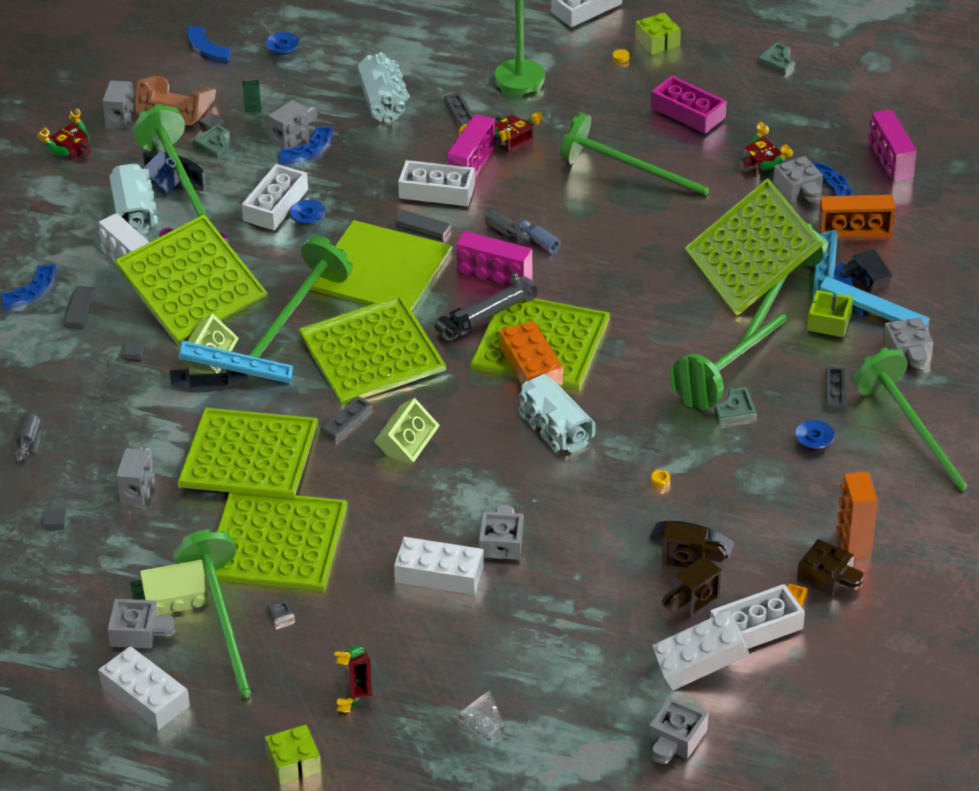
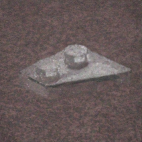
M490 691L459 713V719L489 742L505 730V724Z

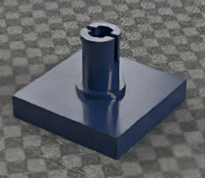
M160 151L143 169L149 170L150 179L148 180H151V184L167 196L178 185L180 179L174 169L177 165L176 161L174 160L171 163L173 158H169L163 151Z

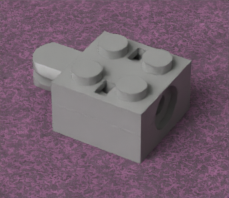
M110 80L102 100L106 128L126 130L128 123H131L132 113L135 112V103L132 100L134 96L132 82Z
M291 100L270 114L268 119L271 144L280 149H288L309 136L308 124L316 119L317 109L308 104L303 106Z
M803 156L774 166L773 183L791 202L806 198L809 202H816L821 196L823 175Z
M922 318L885 323L883 341L887 349H899L913 368L925 367L927 359L932 358L934 341Z
M143 447L125 449L116 475L120 504L144 506L146 498L149 499L150 485H153L155 481V474L152 473L153 459H151L152 450L150 447H146L145 450Z
M507 504L498 505L495 512H483L479 548L484 549V558L520 560L524 532V514L514 513L513 507Z
M115 599L108 626L110 647L131 646L132 648L152 649L154 636L171 637L175 633L173 617L158 616L156 601Z
M669 697L649 725V743L654 745L652 747V758L654 761L660 764H667L674 754L688 759L707 732L708 713Z

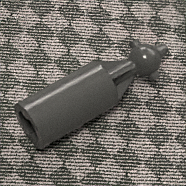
M494 209L487 213L485 217L486 224L506 236L517 237L520 244L524 241H530L526 233L527 230L520 231L514 221Z
M26 414L23 417L16 439L19 449L13 453L18 462L29 455V452L26 450L34 444L40 425L39 417L34 414Z

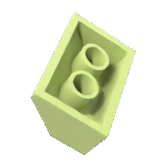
M212 313L198 323L187 342L232 351L239 338ZM179 359L191 371L209 374L219 373L221 370L218 367Z
M413 398L399 406L374 442L387 456L413 463L440 425Z
M202 559L140 571L144 600L156 601L158 615L209 605Z

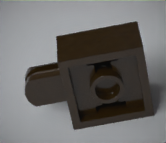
M668 521L663 537L662 567L684 570L694 561H698L704 556L709 560L721 562L724 560L727 547L724 542L708 540V528Z
M817 539L798 563L797 581L833 597L842 585L853 590L860 589L863 585L864 574L862 571L853 568L854 554Z
M705 556L698 561H694L689 567L679 571L674 576V589L664 595L662 605L671 613L680 609L689 618L693 617L720 598L722 569Z

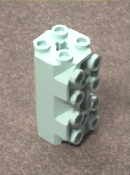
M379 52L374 57L368 55L358 64V77L371 116L380 122L392 123L405 111L404 103L409 99L410 95L405 89L406 84L401 80L403 75L398 69L399 64L395 60L388 59L382 52Z
M138 164L120 165L115 167L110 174L116 213L141 235H146L150 227L158 226L151 180H148L150 179L149 170L141 169Z
M542 374L530 381H526L522 385V391L519 394L520 414L530 422L533 429L542 427V430H540L542 438L548 441L555 452L567 449L569 452L574 453L588 445V438L595 436L596 423L552 378Z

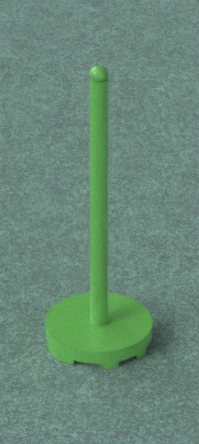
M515 0V59L501 63L496 68L494 74L495 84L501 89V92L514 97H523V94L531 92L537 93L545 82L543 67L535 61L524 59L523 0Z
M161 104L154 105V108L146 112L145 110L142 111L134 127H132L137 143L142 148L150 151L165 149L168 157L173 158L171 163L174 160L177 163L174 169L197 216L205 214L208 218L173 147V144L181 138L185 130V121L180 111L176 107L162 106Z
M582 112L578 113V117L575 116L573 118L569 133L565 134L560 149L561 161L568 164H573L583 147H587L699 194L707 195L709 193L708 187L588 139L591 116Z
M806 223L823 243L819 249L799 264L800 266L809 267L815 266L822 261L827 252L828 244L824 236L821 237L812 229L811 224ZM787 275L769 289L740 343L757 332Z
M311 236L301 247V255L305 263L313 271L249 356L260 357L320 276L337 283L344 282L348 278L353 264L346 258L348 254L344 250L337 249L329 243L331 240L322 236Z
M779 314L715 363L695 353L682 356L670 369L669 380L672 390H676L678 395L684 400V404L690 408L695 407L700 410H706L712 407L721 399L724 391L723 380L719 371L786 322V315Z
M886 347L880 349V353L873 357L869 355L864 358V364L858 369L856 374L853 372L851 381L857 391L862 395L870 396L887 389L957 489L960 491L965 490L967 484L895 385L907 369L908 362L899 349L888 350Z
M209 529L200 530L184 537L177 549L173 550L175 564L202 559L204 574H206L240 696L248 698L251 692L216 575V570L226 566L234 558L236 547L227 531L209 532Z

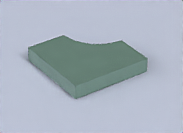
M775 42L757 60V63L783 74H786L795 66V61L788 56L790 48L778 42Z
M217 124L195 138L193 145L218 159L230 151L229 145L225 142L230 136L229 130Z
M747 387L728 390V398L723 403L715 405L714 408L719 423L757 418V412Z

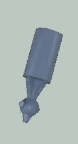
M526 220L517 221L519 224L518 229L522 231L524 229L527 230L530 240L551 254L559 249L561 241L540 226H530V222Z

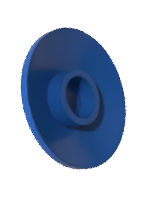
M288 32L275 33L266 40L267 48L275 53H288L295 50L299 45L298 37Z
M310 199L299 201L290 209L292 219L304 224L315 223L321 220L326 213L325 206L321 202Z
M808 420L798 425L795 436L803 446L819 449L829 446L834 440L835 433L833 428L823 421Z

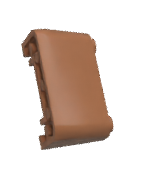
M152 76L137 81L135 110L140 114L144 110L146 112L154 108V105L157 104L176 107L180 111L185 125H194L214 101L216 89L204 87L199 92L193 91L192 96L189 97L170 93L169 83L163 77Z

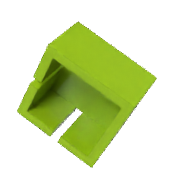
M665 13L636 21L635 38L651 55L664 51L665 35L667 50L680 46L681 29Z
M817 290L809 311L807 330L844 337L852 314L853 297L837 294L835 310H832L833 293Z
M307 725L265 737L266 752L280 785L299 780L297 765L299 761L303 778L322 773L320 754Z

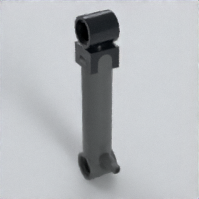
M513 272L511 274L512 286L464 310L459 307L449 312L450 318L448 316H441L436 320L434 328L445 340H454L458 334L462 336L472 331L471 326L523 300L531 301L535 299L539 293V288L528 277L522 276L519 278L517 273Z

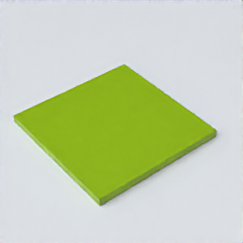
M767 178L689 243L685 250L738 316L819 249L823 243L769 178Z
M205 214L114 260L116 268L177 345L181 344L182 340L187 341L198 323L213 313L222 322L266 298L268 295Z
M353 220L335 246L337 249H342L348 254L346 258L353 264L351 274L344 282L340 283L320 276L310 290L367 306L402 295L411 311H413L452 251V245Z
M402 295L298 329L300 337L341 406L349 404L357 396L363 399L446 370L444 361Z
M536 298L531 301L523 300L492 316L470 363V369L517 378L499 347V330L535 321L563 367V385L559 386L580 390L610 319V313Z
M205 408L178 479V487L295 499L318 426V418Z
M229 492L217 532L227 531L229 533V536L234 541L236 554L226 566L216 570L218 581L324 592L346 513L347 500L295 495V499Z

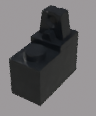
M875 249L853 255L851 261L847 262L841 270L844 278L855 276L857 280H861L870 293L889 287L893 276Z

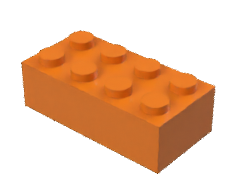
M893 195L820 196L819 233L836 230L838 238L891 237L895 215Z
M535 321L499 330V347L522 385L526 381H530L542 374L552 378L558 385H563V367Z
M868 471L844 474V481L840 484L842 497H839V506L841 510L837 513L839 525L836 526V534L838 538H841V549L854 554V559L871 558L878 499Z

